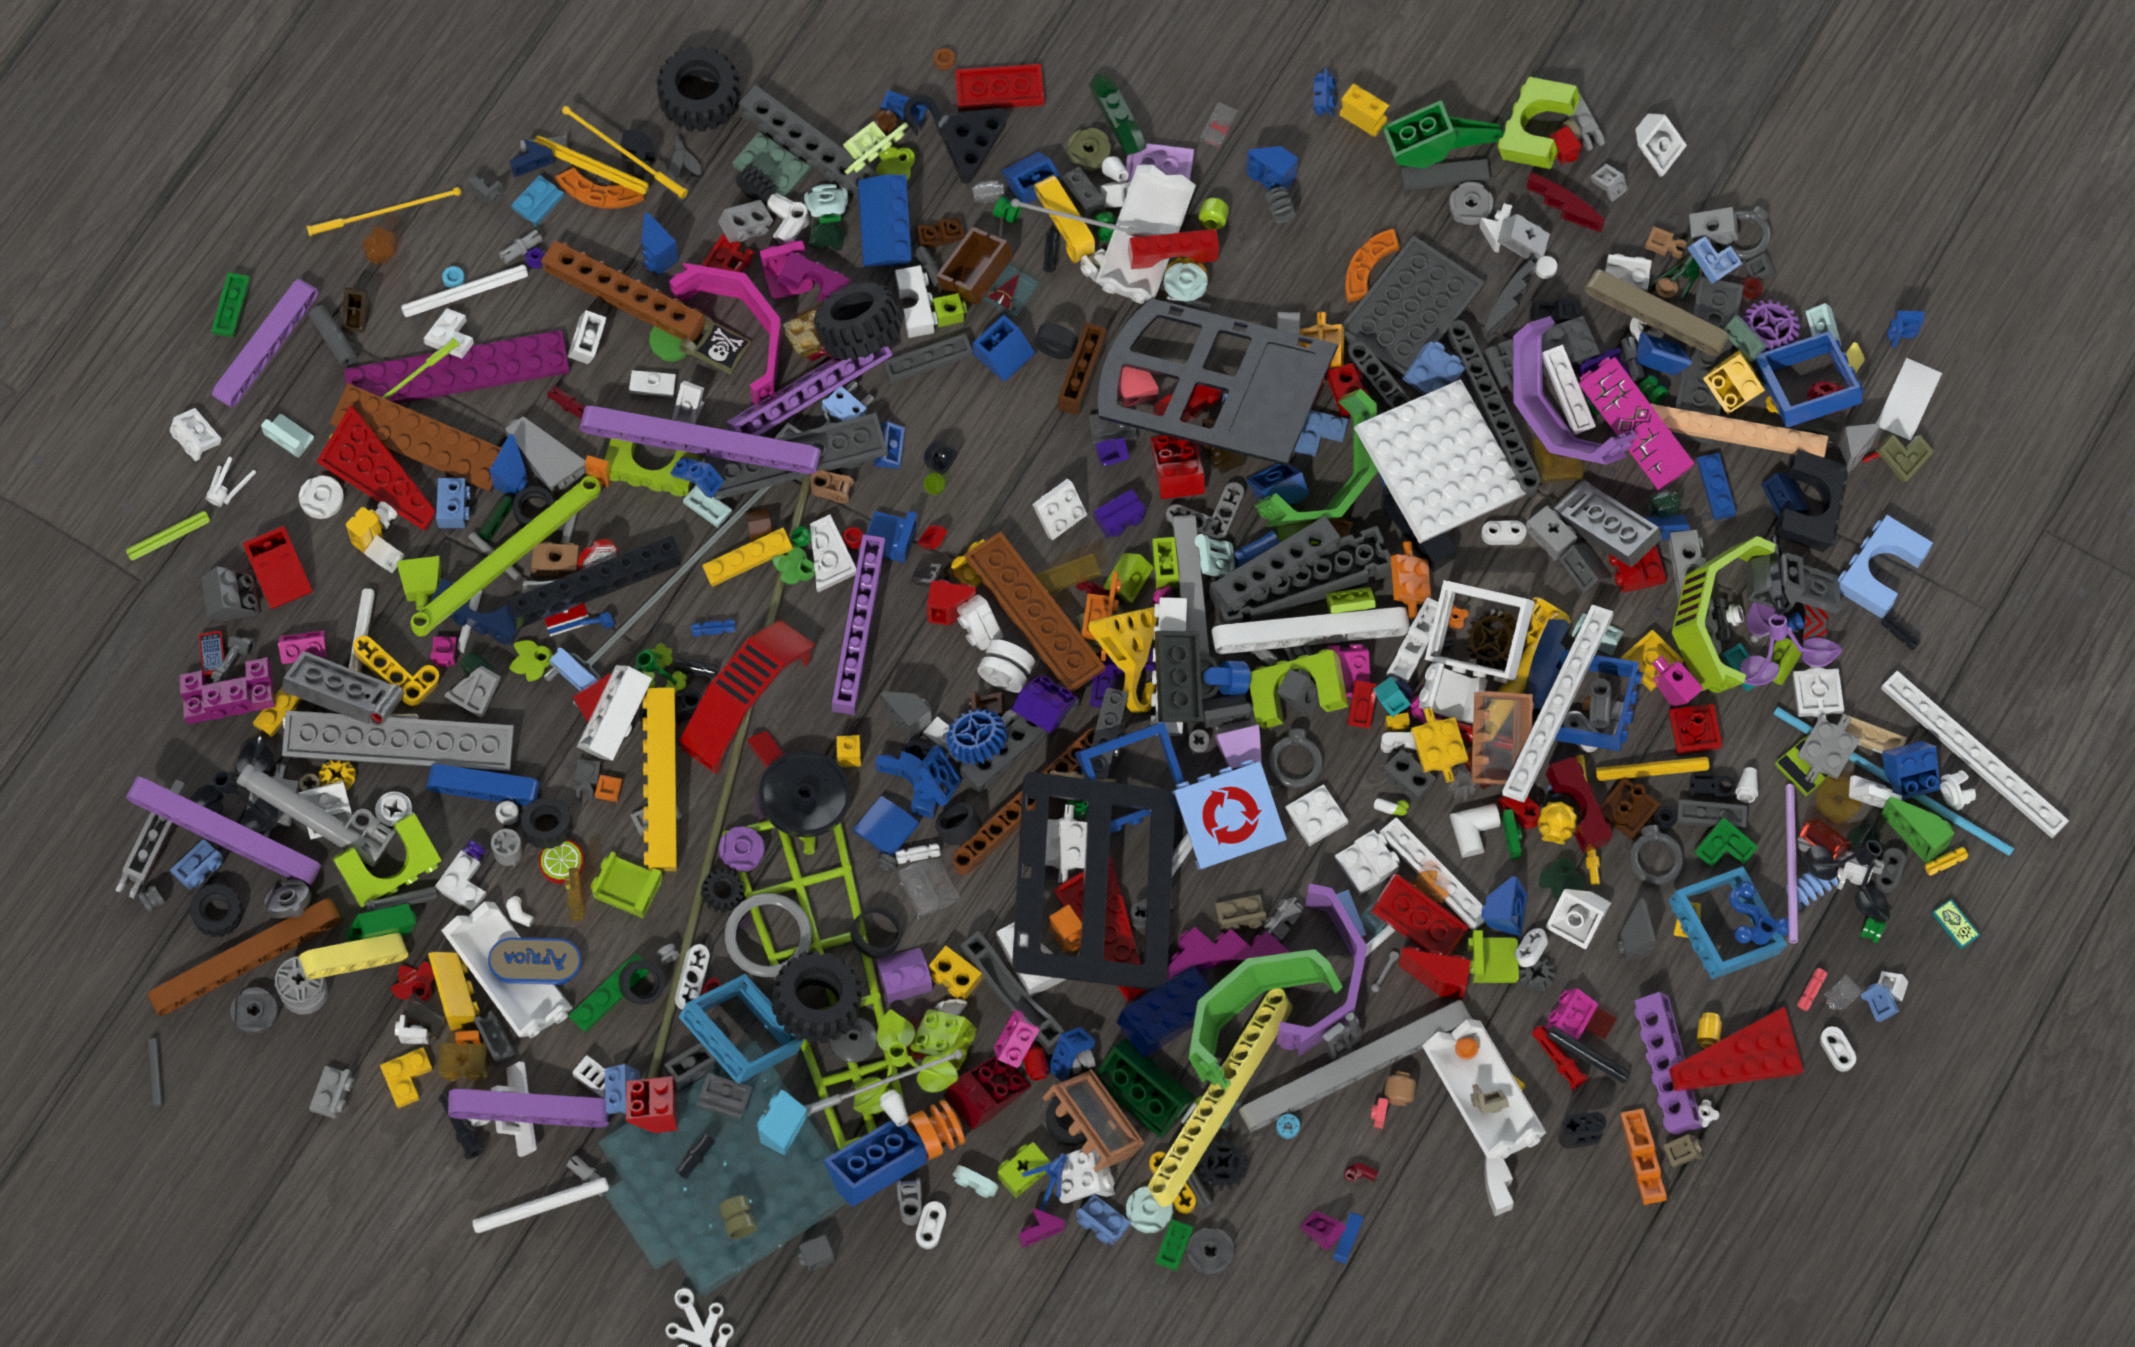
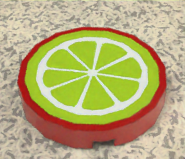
M570 840L563 842L562 845L556 846L553 849H542L539 855V868L543 876L556 884H564L576 880L582 874L585 866L584 854L581 848Z

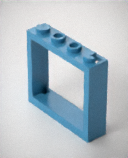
M1744 867L1677 890L1668 900L1672 907V912L1677 916L1682 930L1687 934L1692 943L1693 950L1698 954L1704 969L1707 970L1712 980L1777 956L1787 946L1783 936L1775 933L1768 943L1764 944V947L1723 962L1691 906L1688 898L1728 883H1730L1732 889L1737 888L1744 881L1752 883ZM1757 890L1750 899L1738 897L1741 903L1756 905L1764 912L1765 916L1771 917ZM1747 915L1751 923L1753 924L1752 918L1749 915Z
M746 974L686 1003L679 1016L681 1021L737 1084L797 1054L804 1039L801 1041L795 1039L793 1033L788 1035L783 1031L784 1025H778L776 1016L772 1011V1003ZM738 996L782 1047L749 1063L704 1012Z

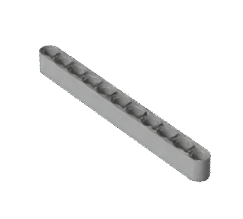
M1456 1001L1244 1105L1239 1109V1112L1249 1131H1256L1277 1121L1282 1115L1291 1114L1423 1049L1422 1045L1436 1032L1452 1033L1466 1019H1473L1463 1001Z

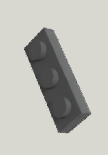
M1678 800L1676 824L1714 827L1724 817L1738 830L1746 829L1747 806Z

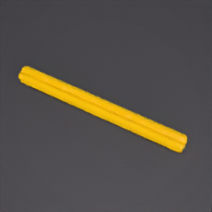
M536 136L533 141L551 149L553 156L640 194H646L649 189L648 182L544 137Z

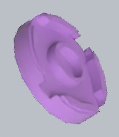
M745 826L734 827L724 834L720 840V858L724 865L731 870L738 872L750 871L757 867L763 859L765 853L764 841L752 828Z

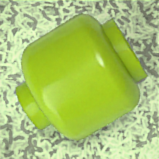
M1219 198L1206 199L1200 209V223L1208 230L1221 229L1227 221L1229 214L1228 205Z

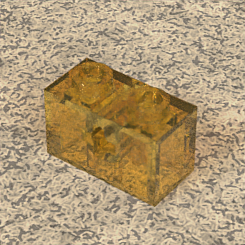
M440 1043L438 1061L440 1077H444L445 1080H457L458 1077H462L471 1081L487 1078L489 1054L487 1045ZM463 1060L467 1061L464 1063V1066H460Z

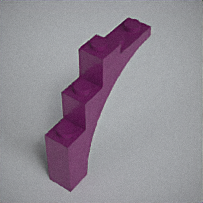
M1194 927L1190 932L1186 930L1178 939L1180 941L1178 950L1181 954L1177 952L1171 958V964L1167 967V983L1158 992L1161 994L1174 982L1204 969L1224 966L1238 967L1248 958L1291 952L1267 931L1262 936L1260 934L1257 935L1251 944L1248 945L1231 929L1226 934L1224 932L1221 933L1215 942L1212 943Z

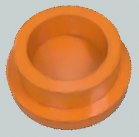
M1463 1037L1457 1041L1455 1052L1461 1059L1470 1060L1477 1055L1478 1044L1471 1037Z

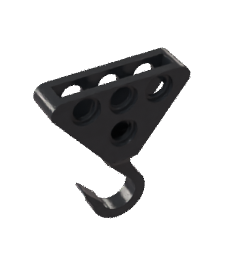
M915 95L909 98L904 105V121L918 136L919 130L910 111L918 105L927 107L932 114L938 133L942 137L961 182L965 184L971 183L1006 127L1007 111L999 108L945 116L939 110L935 101L929 96ZM987 126H994L996 129L990 130ZM958 133H965L967 136L961 137ZM981 142L984 143L986 146L980 147L977 145V143ZM971 159L974 160L976 163L969 164L966 162V160Z

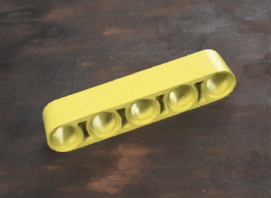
M393 933L308 950L299 956V960L306 978L312 980L397 963L406 959L409 954L401 934Z

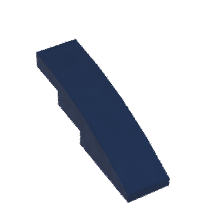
M1549 619L1533 656L1525 694H1533V709L1542 708L1560 672L1556 665L1565 650L1561 641L1570 626L1565 619Z

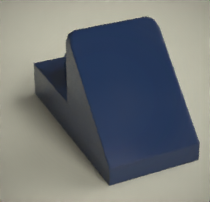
M524 139L527 154L517 155L512 160H509L514 178L555 163L551 149Z

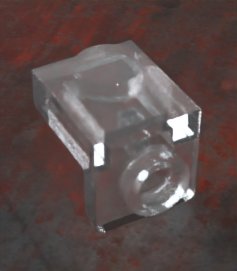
M1845 975L1824 995L1828 998L1826 1003L1833 1010L1844 1011L1864 991L1848 975Z

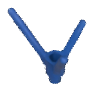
M1060 1154L1052 1163L1049 1162L1044 1166L1022 1173V1176L1026 1177L1046 1171L1051 1177L1039 1209L1042 1212L1046 1208L1056 1179L1057 1197H1061L1062 1173L1068 1157L1064 1154Z

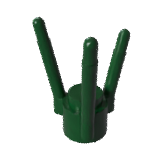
M1689 255L1684 261L1681 260L1675 267L1649 284L1648 288L1651 289L1660 279L1667 278L1678 271L1670 278L1671 282H1674L1681 275L1684 278L1690 277L1680 298L1681 301H1684L1694 281L1700 276L1698 273L1700 266L1693 256Z

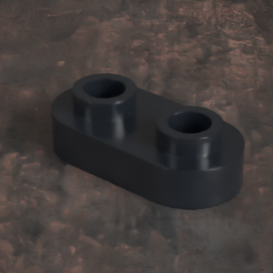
M913 737L906 744L905 752L923 761L930 749L938 744L921 737ZM939 745L950 760L949 751L944 746Z

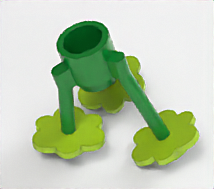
M659 643L655 649L650 650L647 648L645 651L640 652L637 655V665L634 668L652 678L648 688L655 686L654 679L656 676L653 671L656 670L667 679L668 684L665 688H675V695L679 691L684 690L687 679L685 674L676 671L671 676L663 670L665 665H671L673 662L671 648H666L665 644Z

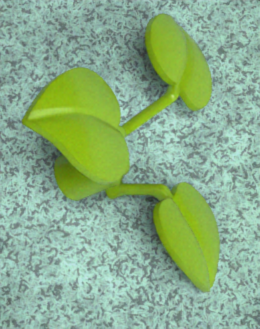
M891 1009L881 1020L877 1031V1043L883 1051L888 1052L890 1058L886 1078L891 1077L893 1066L901 1067L909 1062L914 1068L919 1067L912 1060V1057L908 1056L906 1049L915 1038V1029L907 1019ZM937 1055L927 1056L923 1059L922 1065L943 1057ZM949 1061L921 1070L917 1075L919 1086L923 1090L932 1093L944 1090L958 1079L957 1071ZM877 1077L866 1078L859 1083L856 1090L881 1081V1079ZM890 1082L855 1095L853 1108L865 1114H875L884 1111L880 1106V1097L891 1091V1089L887 1088Z

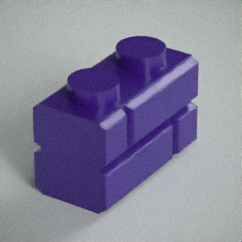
M1131 489L1093 511V518L1106 538L1111 536L1118 537L1130 525L1137 526L1142 523L1146 510Z

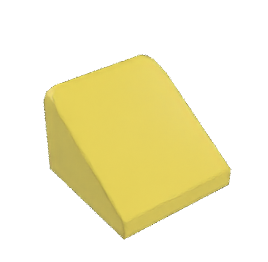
M1854 342L1846 355L1849 367L1853 366L1855 373H1857L1865 358L1858 344Z

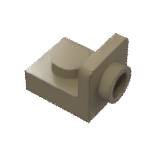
M1689 1134L1663 1145L1671 1166L1674 1168L1695 1158H1703L1701 1151L1704 1149L1699 1138Z

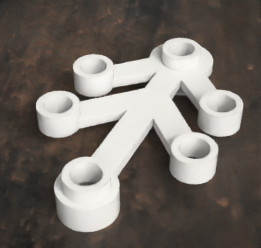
M687 1288L678 1290L675 1294L676 1305L685 1310L695 1332L680 1328L677 1324L671 1323L666 1327L667 1336L670 1339L681 1338L699 1344L702 1347H712L710 1339L718 1318L722 1317L724 1313L723 1306L720 1303L710 1305V1314L703 1328L693 1307L694 1295L692 1291ZM682 1297L689 1298V1302L686 1304L681 1303L680 1300ZM719 1307L721 1311L718 1314H713L712 1309ZM730 1324L720 1326V1337L715 1347H726L728 1339L734 1334L733 1327ZM673 1327L678 1330L674 1335L669 1333V1330ZM729 1328L731 1332L728 1335H724L722 1330ZM680 1344V1345H678L677 1347H688V1346H687L686 1344Z

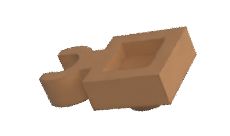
M1653 227L1645 248L1664 256L1669 251L1674 257L1681 258L1683 252L1678 251L1676 248L1681 247L1685 249L1687 243L1684 240H1672L1674 234Z

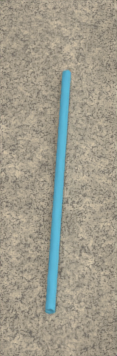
M1777 707L1774 712L1775 716L1807 735H1810L1814 729L1780 707ZM1852 753L1849 758L1850 761L1890 784L1883 769L1858 754ZM1923 794L1912 797L2008 856L2013 852V847Z

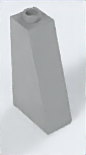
M525 417L511 421L505 428L507 438L510 434L515 436L520 455L552 496L586 474L584 459Z

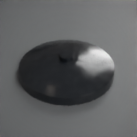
M795 751L777 758L765 770L759 787V802L767 820L778 830L791 836L803 838L820 836L833 830L844 819L851 798L850 783L843 769L831 758L813 751Z

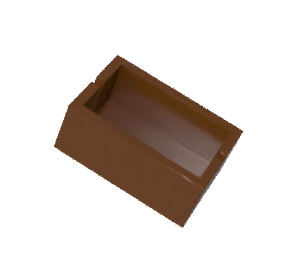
M972 226L936 277L943 291L949 294L959 293L963 300L978 306L1014 255L1006 240L992 234L989 236L987 232Z

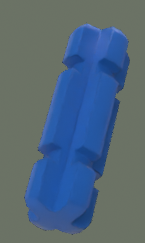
M727 619L725 622H722V620L704 622L702 625L700 623L691 624V631L694 637L702 636L704 633L705 635L722 634L723 631L730 633L736 630L734 619Z

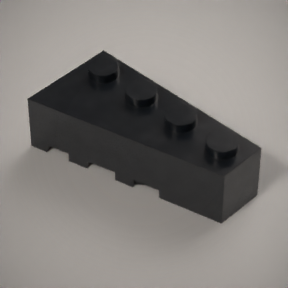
M1387 485L1383 487L1380 506L1406 539L1412 542L1413 548L1420 557L1428 559V565L1434 573L1455 559L1457 547L1454 541L1447 537L1445 532L1419 543Z

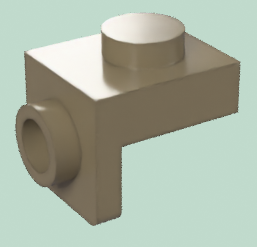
M1477 1084L1472 1085L1473 1093L1470 1094L1474 1107H1478L1482 1114L1496 1113L1503 1108L1509 1107L1508 1098L1501 1089L1483 1094Z

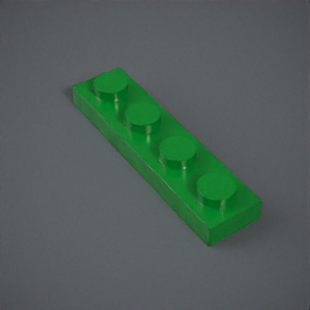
M637 953L628 959L569 1015V1019L585 1034L624 998L618 985L619 975L628 963L643 960ZM647 969L635 970L629 978L630 990L632 991L651 972Z

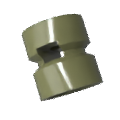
M736 1196L727 1199L718 1206L721 1217L726 1221L724 1227L729 1239L743 1238L757 1230L754 1216L749 1214L751 1207L746 1196Z

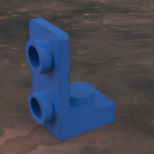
M682 457L670 472L673 477L694 482L703 494L709 498H712L724 483V480L711 464Z
M1081 1027L1060 1034L1049 1065V1071L1061 1082L1067 1081L1076 1054L1093 1048L1095 1040Z

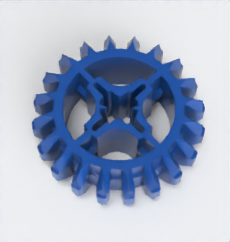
M978 707L976 712L969 710V713L966 715L961 713V718H954V724L949 725V731L946 732V741L950 753L959 762L963 761L966 765L970 762L976 765L978 761L984 764L988 758L992 760L994 754L1000 755L999 749L1005 748L1004 742L1007 741V728L1003 719L995 711H989L988 708L982 711Z

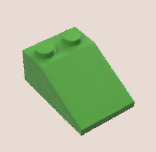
M1892 796L1887 799L1881 816L1925 863L1934 860L1944 852L1955 834L1952 826L1947 821H1943L1939 816Z

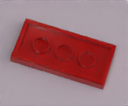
M1041 64L955 70L958 111L1044 105Z
M1397 873L1393 874L1370 911L1424 952L1438 951L1443 953L1444 956L1452 955L1469 927Z

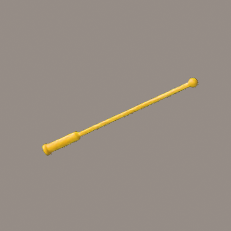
M569 106L562 108V112L565 115L569 114L655 176L656 180L679 195L681 199L687 195L688 190L686 188H682L663 173L653 170L573 113Z
M455 187L449 192L343 220L339 218L313 226L309 225L307 226L309 237L313 236V234L343 227L344 224L451 195L459 196L461 189Z

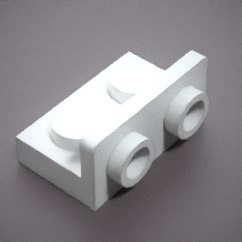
M1622 254L1608 255L1605 272L1647 292L1652 261L1643 257H1625Z
M196 408L173 418L170 427L171 435L195 461L200 459L203 451L220 444L221 437Z
M1855 775L1850 777L1849 798L1879 808H1884L1887 799L1891 796L1902 800L1901 795L1893 793V790L1887 789L1885 785Z

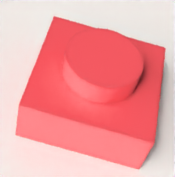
M1379 1098L1378 1105H1373L1371 1119H1375L1374 1127L1383 1128L1388 1104L1387 1099Z

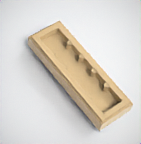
M1849 716L1851 721L1845 730L1860 740L1858 745L1881 754L1882 751L1904 746L1906 737Z

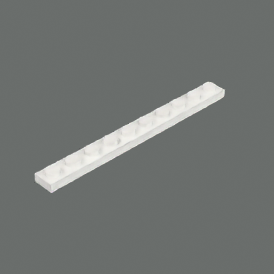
M1595 605L1591 606L1502 791L1504 796L1525 802L1614 616L1613 611Z
M1896 671L1882 685L1881 689L2052 839L2065 827L2069 821L1901 673Z

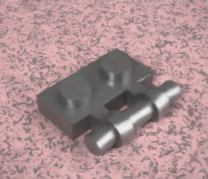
M1352 1012L1346 1014L1344 1025L1339 1022L1336 1026L1329 1028L1325 1035L1322 1036L1331 1062L1350 1054L1353 1051L1352 1046L1362 1041L1363 1034L1359 1027V1020Z

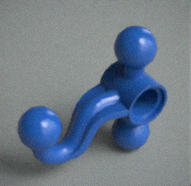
M1744 881L1730 892L1729 902L1737 912L1749 915L1754 924L1753 928L1746 925L1737 927L1735 938L1738 942L1747 943L1752 939L1756 944L1764 945L1768 943L1775 933L1782 936L1789 934L1788 918H1780L1775 921L1772 917L1765 916L1758 906L1741 903L1738 900L1739 896L1743 899H1750L1755 895L1756 888L1751 882Z

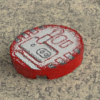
M609 539L593 542L594 545L591 548L586 547L578 558L577 567L579 571L618 557V547Z

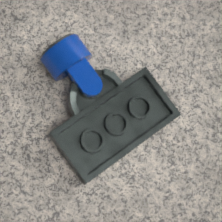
M1199 631L1154 632L1158 722H1203L1202 699L1212 697L1218 693V688L1224 695L1245 694L1251 684V672L1247 663L1244 661H1223L1218 667L1216 659L1209 655L1200 654Z

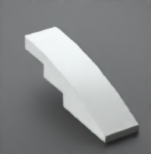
M1427 597L1400 646L1397 656L1387 672V677L1393 676L1408 684L1428 647L1438 606L1437 601Z

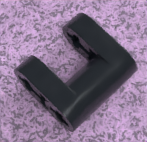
M1599 1112L1567 1116L1562 1123L1558 1135L1559 1144L1566 1149L1599 1143L1606 1127L1605 1116ZM1593 1118L1596 1119L1597 1122H1601V1124L1592 1122Z

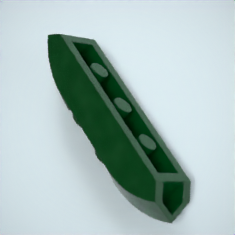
M1096 73L1089 84L1091 92L1125 155H1130L1146 149L1147 146L1139 126L1118 87L1110 77Z

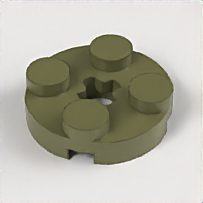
M1088 128V130H1078L1069 139L1068 158L1080 169L1095 172L1102 167L1103 161L1111 155L1109 139L1099 129ZM1093 146V152L1088 153L1084 149V147L1089 148Z

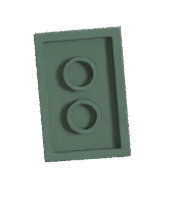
M760 132L756 134L732 162L733 167L740 172L747 165L755 166L759 171L761 169L763 174H767L769 179L774 182L773 184L776 185L777 191L775 193L786 198L810 172L809 165Z

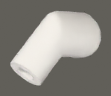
M518 896L508 899L506 907L510 918L515 922L530 927L534 916L522 911V900Z

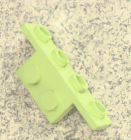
M874 121L843 145L856 160L845 173L848 175L853 170L856 173L859 172L866 165V160L870 163L879 155V150L884 152L892 145V140L895 142L900 140L905 135L903 130L909 125L905 122L886 137Z

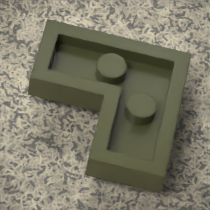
M1894 434L1888 435L1876 449L1877 453L1901 482H1907L1934 452L1921 435L1915 436L1906 447L1900 443Z

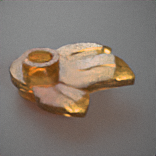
M1435 870L1423 871L1417 875L1414 882H1410V884L1437 904L1443 902L1449 896V893L1444 888L1435 884L1438 872Z

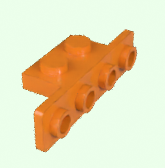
M1113 571L1110 596L1087 595L1082 629L1083 638L1096 640L1089 631L1088 625L1090 621L1110 617L1112 613L1117 614L1118 600H1115V593H1120L1121 580L1117 579L1118 572ZM1103 648L1101 651V661H1106L1107 653Z

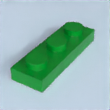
M228 272L211 329L212 334L234 338L250 283L249 276Z

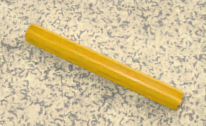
M1708 757L1600 767L1596 769L1597 781L1623 779L1624 777L1636 778L1709 770Z

